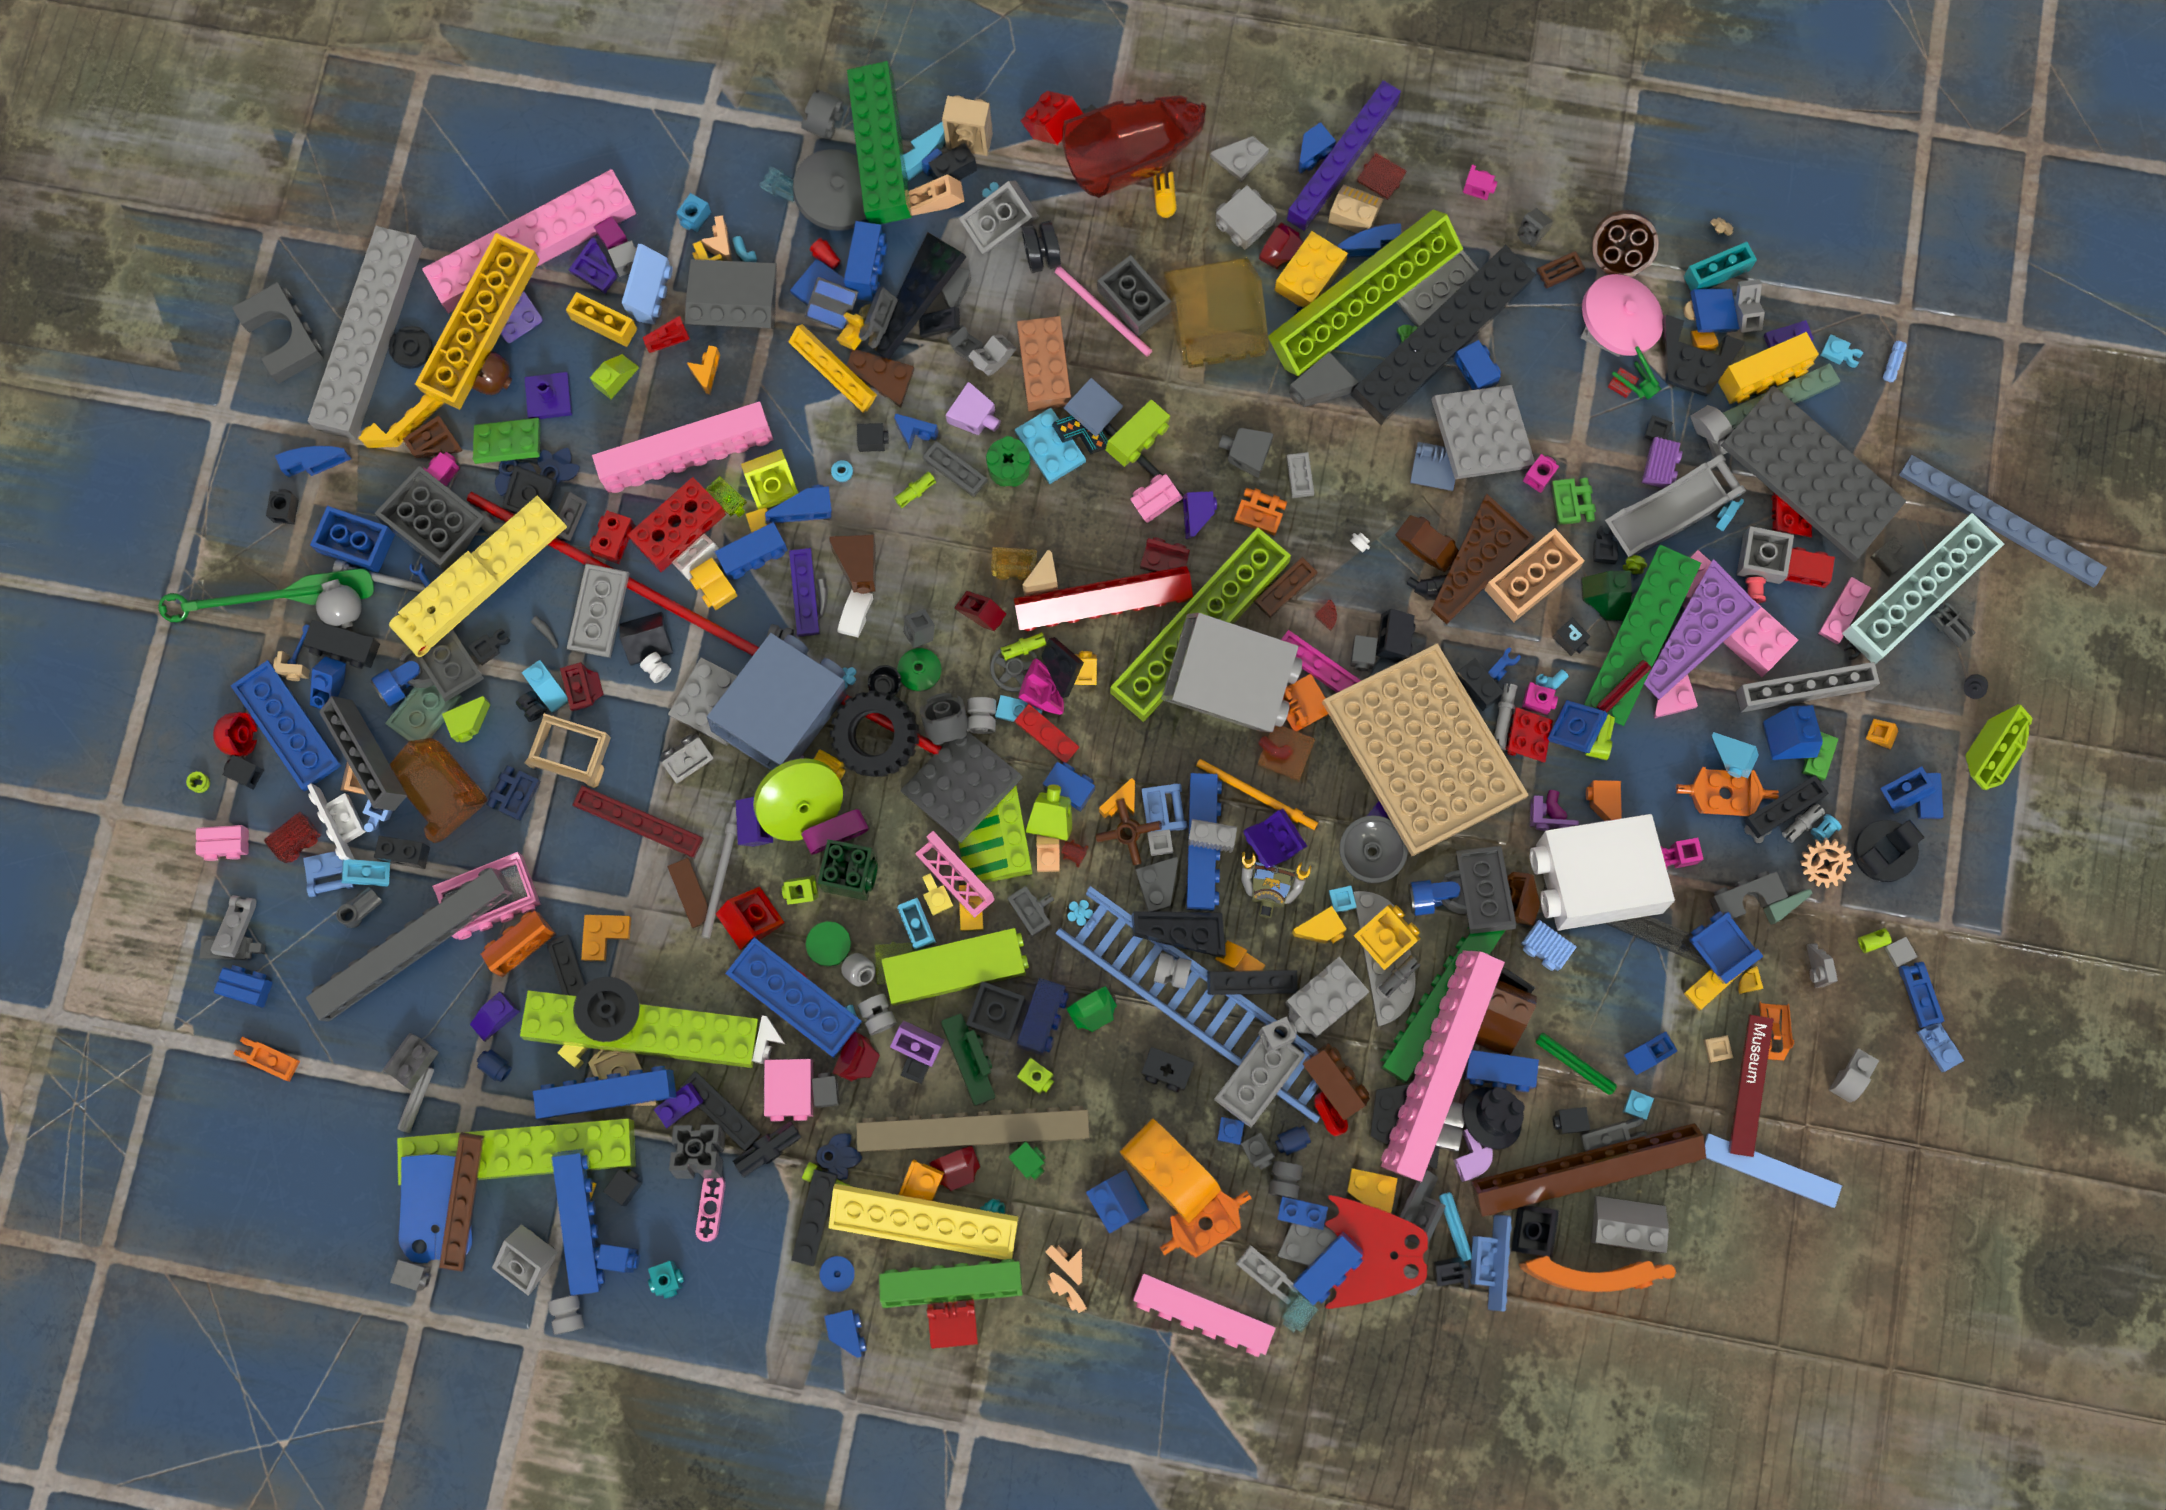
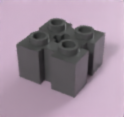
M692 1125L673 1126L672 1144L677 1149V1152H671L669 1171L676 1179H694L695 1173H699L703 1178H722L723 1159L718 1154V1151H724L726 1133L720 1125H701L700 1131H696Z

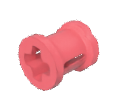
M1763 577L1746 578L1745 583L1748 585V595L1757 603L1765 602L1764 584L1766 579Z

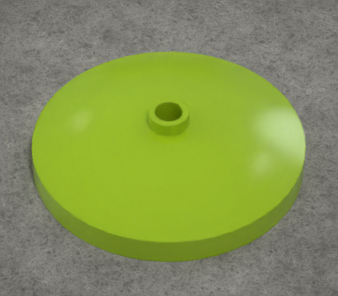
M807 758L791 760L773 769L761 781L754 797V813L761 827L772 837L786 841L802 840V832L837 816L842 805L843 789L838 776L827 764Z

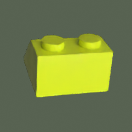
M782 449L741 464L758 510L781 504L798 494Z

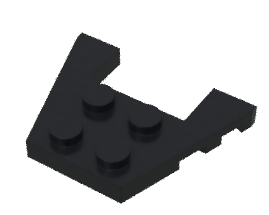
M1665 315L1662 320L1665 332L1663 343L1665 344L1666 352L1664 356L1665 382L1706 397L1738 354L1745 341L1726 335L1723 338L1719 355L1679 342L1684 320Z
M1410 1084L1375 1091L1370 1137L1389 1146L1391 1141L1390 1133L1398 1123V1112L1406 1102V1092ZM1439 1147L1434 1148L1428 1164L1433 1169H1437Z

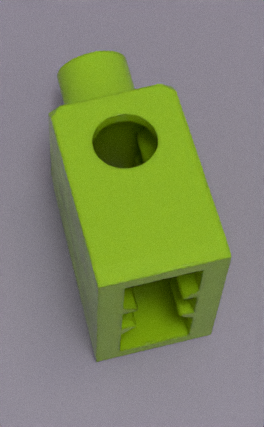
M1049 785L1047 793H1039L1026 828L1027 833L1068 840L1072 832L1071 799L1060 796V786Z

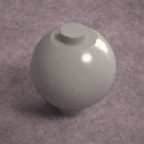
M339 579L322 584L323 591L316 600V611L319 618L325 624L340 627L341 629L352 627V622L359 618L362 610L361 599L357 592L349 586L341 585Z

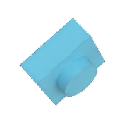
M1352 886L1329 890L1331 904L1336 913L1357 908Z
M1630 1090L1623 1112L1637 1118H1643L1645 1121L1654 1098Z

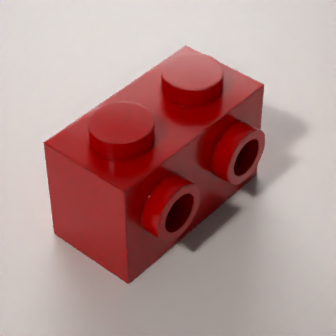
M607 510L605 515L601 516L599 520V530L596 536L594 535L590 541V550L594 556L619 564L630 539L627 534L635 527L632 519Z

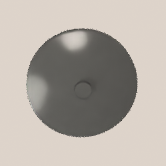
M828 149L813 153L802 161L794 176L793 197L798 209L809 221L829 230H848L855 227L856 221L865 222L867 220L864 213L857 156L842 150Z

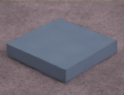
M1090 378L1065 405L1064 409L1097 437L1124 406Z

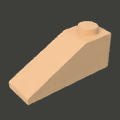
M947 174L910 190L911 214L913 216L944 210L964 202L961 182Z

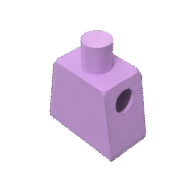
M969 382L946 414L947 423L979 435L984 427L995 432L1001 423V420L993 416L995 412L994 403Z

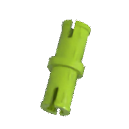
M928 471L914 483L910 482L908 487L896 495L894 499L901 508H904L916 497L920 498L926 489L937 482Z
M1040 632L1026 639L1020 638L1018 642L1000 647L1002 655H1004V660L1007 661L1021 654H1024V656L1028 655L1029 651L1046 646V641L1043 638V633Z

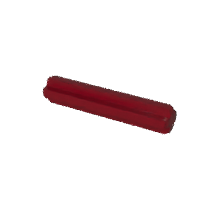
M1642 660L1597 705V708L1607 713L1651 669V666L1645 660Z

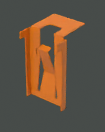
M1760 1001V1016L1774 1018L1772 1027L1773 1039L1781 1040L1782 1037L1783 1043L1781 1052H1771L1772 1040L1770 1041L1768 1059L1784 1061L1790 1048L1794 1045L1789 1004H1765ZM1780 1010H1782V1027H1781V1032H1780V1025H1779V1021H1780Z

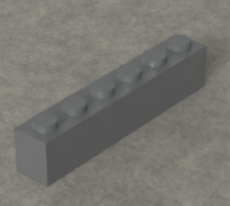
M331 696L319 713L373 808L395 811L407 797L405 790L353 700Z

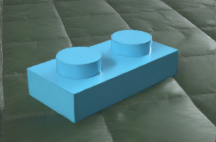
M343 859L341 883L388 887L390 862Z

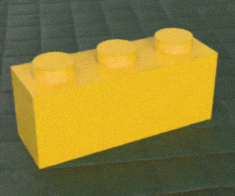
M577 292L566 308V312L572 321L625 347L628 346L637 331L631 318Z

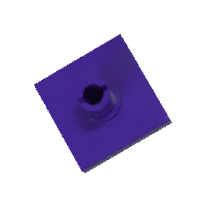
M568 372L524 377L528 419H546L573 415Z

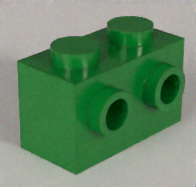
M1027 1142L1023 1143L1008 1157L1028 1181L1031 1178L1035 1181L1045 1172L1043 1160L1046 1157L1036 1146L1032 1149Z

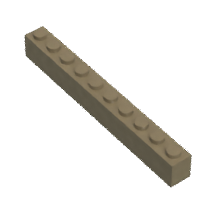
M1083 1106L1069 1107V1111H1060V1107L1046 1108V1112L1037 1113V1109H1023V1114H1014V1110H1002L1000 1115H991V1111L977 1112V1116L968 1117V1113H954V1118H945V1114H933L931 1119H922V1115L908 1116V1120L899 1121V1117H885V1122H876V1118H864L862 1123H856L858 1152L1090 1139L1088 1110H1083Z

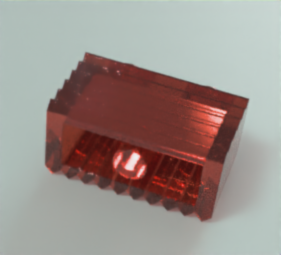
M298 812L265 838L264 842L278 860L287 863L296 860L300 856L299 852L303 851V849L314 846L321 834L305 814Z

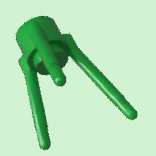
M1636 346L1635 350L1647 372L1646 374L1637 361L1634 362V365L1644 379L1639 384L1641 389H1638L1615 371L1612 372V375L1633 390L1640 399L1645 396L1648 400L1659 392L1661 387L1640 348Z

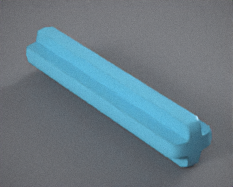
M1452 1193L1442 1194L1439 1196V1199L1446 1206L1444 1214L1458 1256L1462 1258L1463 1262L1472 1259V1252Z

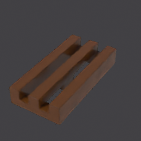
M1574 251L1538 267L1536 271L1540 274V279L1542 282L1544 281V286L1547 289L1583 273L1585 267L1577 252ZM1569 260H1575L1574 262L1562 266L1550 273H1545V271L1552 269L1560 264H1563ZM1578 266L1577 268H1575V269H1573V270H1571V271H1569V272H1566V273H1564V274H1562V275H1560V276H1558V277H1555V278L1549 280V278H1552V277H1554V276H1556V275H1558V274H1560V273H1563V272H1565V271H1567V270H1569V269H1571V268H1574V267Z

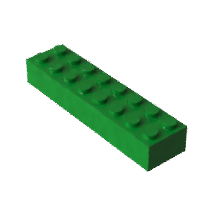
M888 61L847 69L866 218L869 223L879 225L912 218L894 76Z

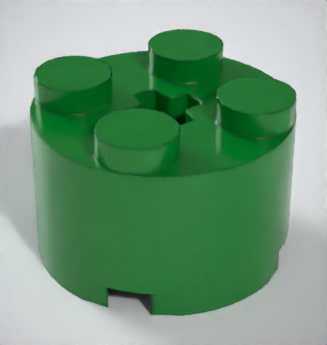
M1005 436L995 441L988 449L986 455L989 476L996 484L1003 487H1015L1022 484L1028 478L1031 468L1030 454L1026 445L1020 440L1011 436Z

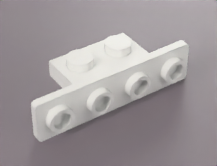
M312 783L307 785L310 791L308 796L319 809L317 812L318 817L326 824L328 828L326 833L337 847L335 848L337 856L341 860H355L347 843L366 831L349 795L344 793L327 803L319 787Z

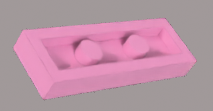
M1851 577L1818 634L1838 645L1844 636L1842 633L1850 626L1871 587Z

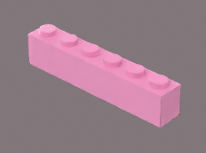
M1143 1274L1133 1301L1137 1302L1136 1307L1149 1312L1150 1308L1159 1311V1317L1171 1321L1172 1317L1181 1320V1326L1193 1330L1194 1326L1203 1329V1335L1215 1339L1216 1335L1225 1338V1344L1237 1348L1238 1344L1247 1347V1353L1259 1357L1260 1353L1266 1355L1275 1331L1273 1326L1146 1274Z

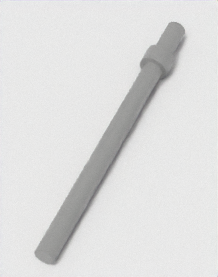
M736 807L732 808L730 821L725 827L724 833L726 837L701 937L707 939L711 937L715 913L717 912L734 838L737 836Z

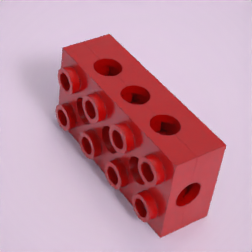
M692 477L627 535L660 572H663L672 564V561L700 536L708 532L726 514L722 506ZM676 523H680L679 526L673 527ZM664 537L662 541L657 542L659 538Z

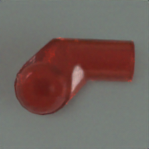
M1266 736L1261 738L1258 743L1268 754L1282 761L1289 759L1288 756L1292 754L1289 746L1283 745L1280 749Z

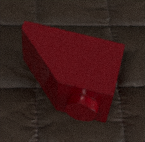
M966 591L954 607L958 612L981 627L991 631H995L1001 625L1002 620L1007 614L992 599L970 591Z

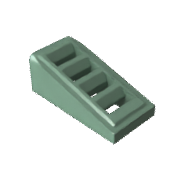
M1811 889L1804 890L1765 907L1763 910L1769 923L1772 925L1779 922L1809 898L1812 894Z

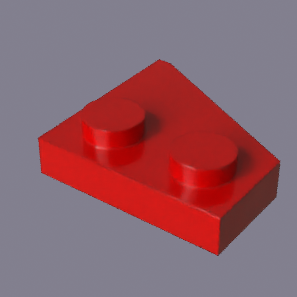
M678 316L644 336L643 340L648 352L651 353L690 340L681 317Z

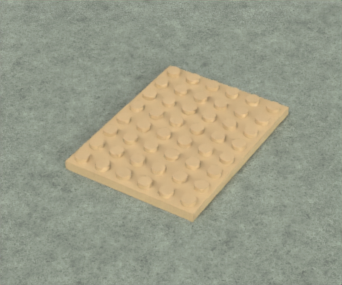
M1438 643L1322 701L1412 857L1529 796Z

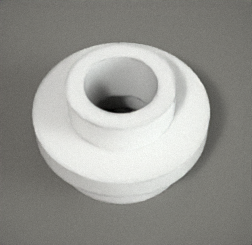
M1361 532L1359 535L1355 533L1352 535L1353 538L1350 542L1361 552L1370 549L1367 545L1370 541Z

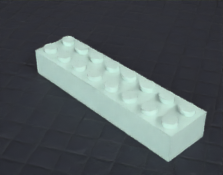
M1971 513L1842 634L1871 663H1878L1994 555L2004 543Z

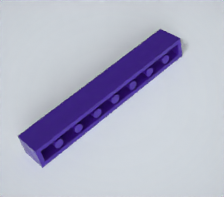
M1384 80L1291 205L1288 210L1287 221L1303 231L1307 229L1397 106L1401 94L1399 89Z

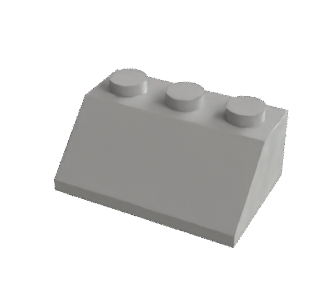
M1595 1196L1591 1243L1655 1253H1667L1669 1226L1666 1206Z

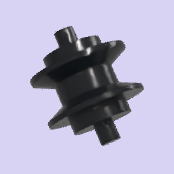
M1973 674L1966 679L1964 692L1968 697L1979 699L1987 693L1988 681L1984 676Z

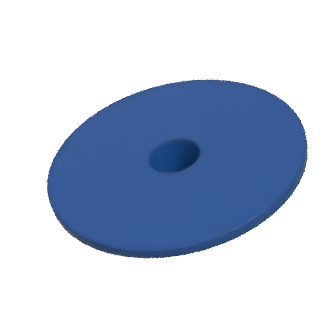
M831 1257L821 1266L820 1280L823 1286L830 1291H844L854 1280V1267L844 1257Z

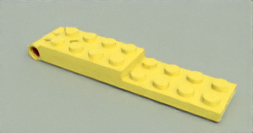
M536 496L472 553L467 551L398 612L400 615L395 616L390 621L389 627L417 657L424 656L430 648L565 530L567 526Z

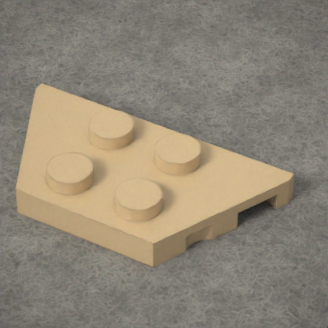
M600 1050L588 1062L594 1077H599V1080L607 1079L608 1074L621 1073L622 1077L628 1076L629 1071L643 1069L635 1053ZM652 1101L631 1106H656L658 1102Z

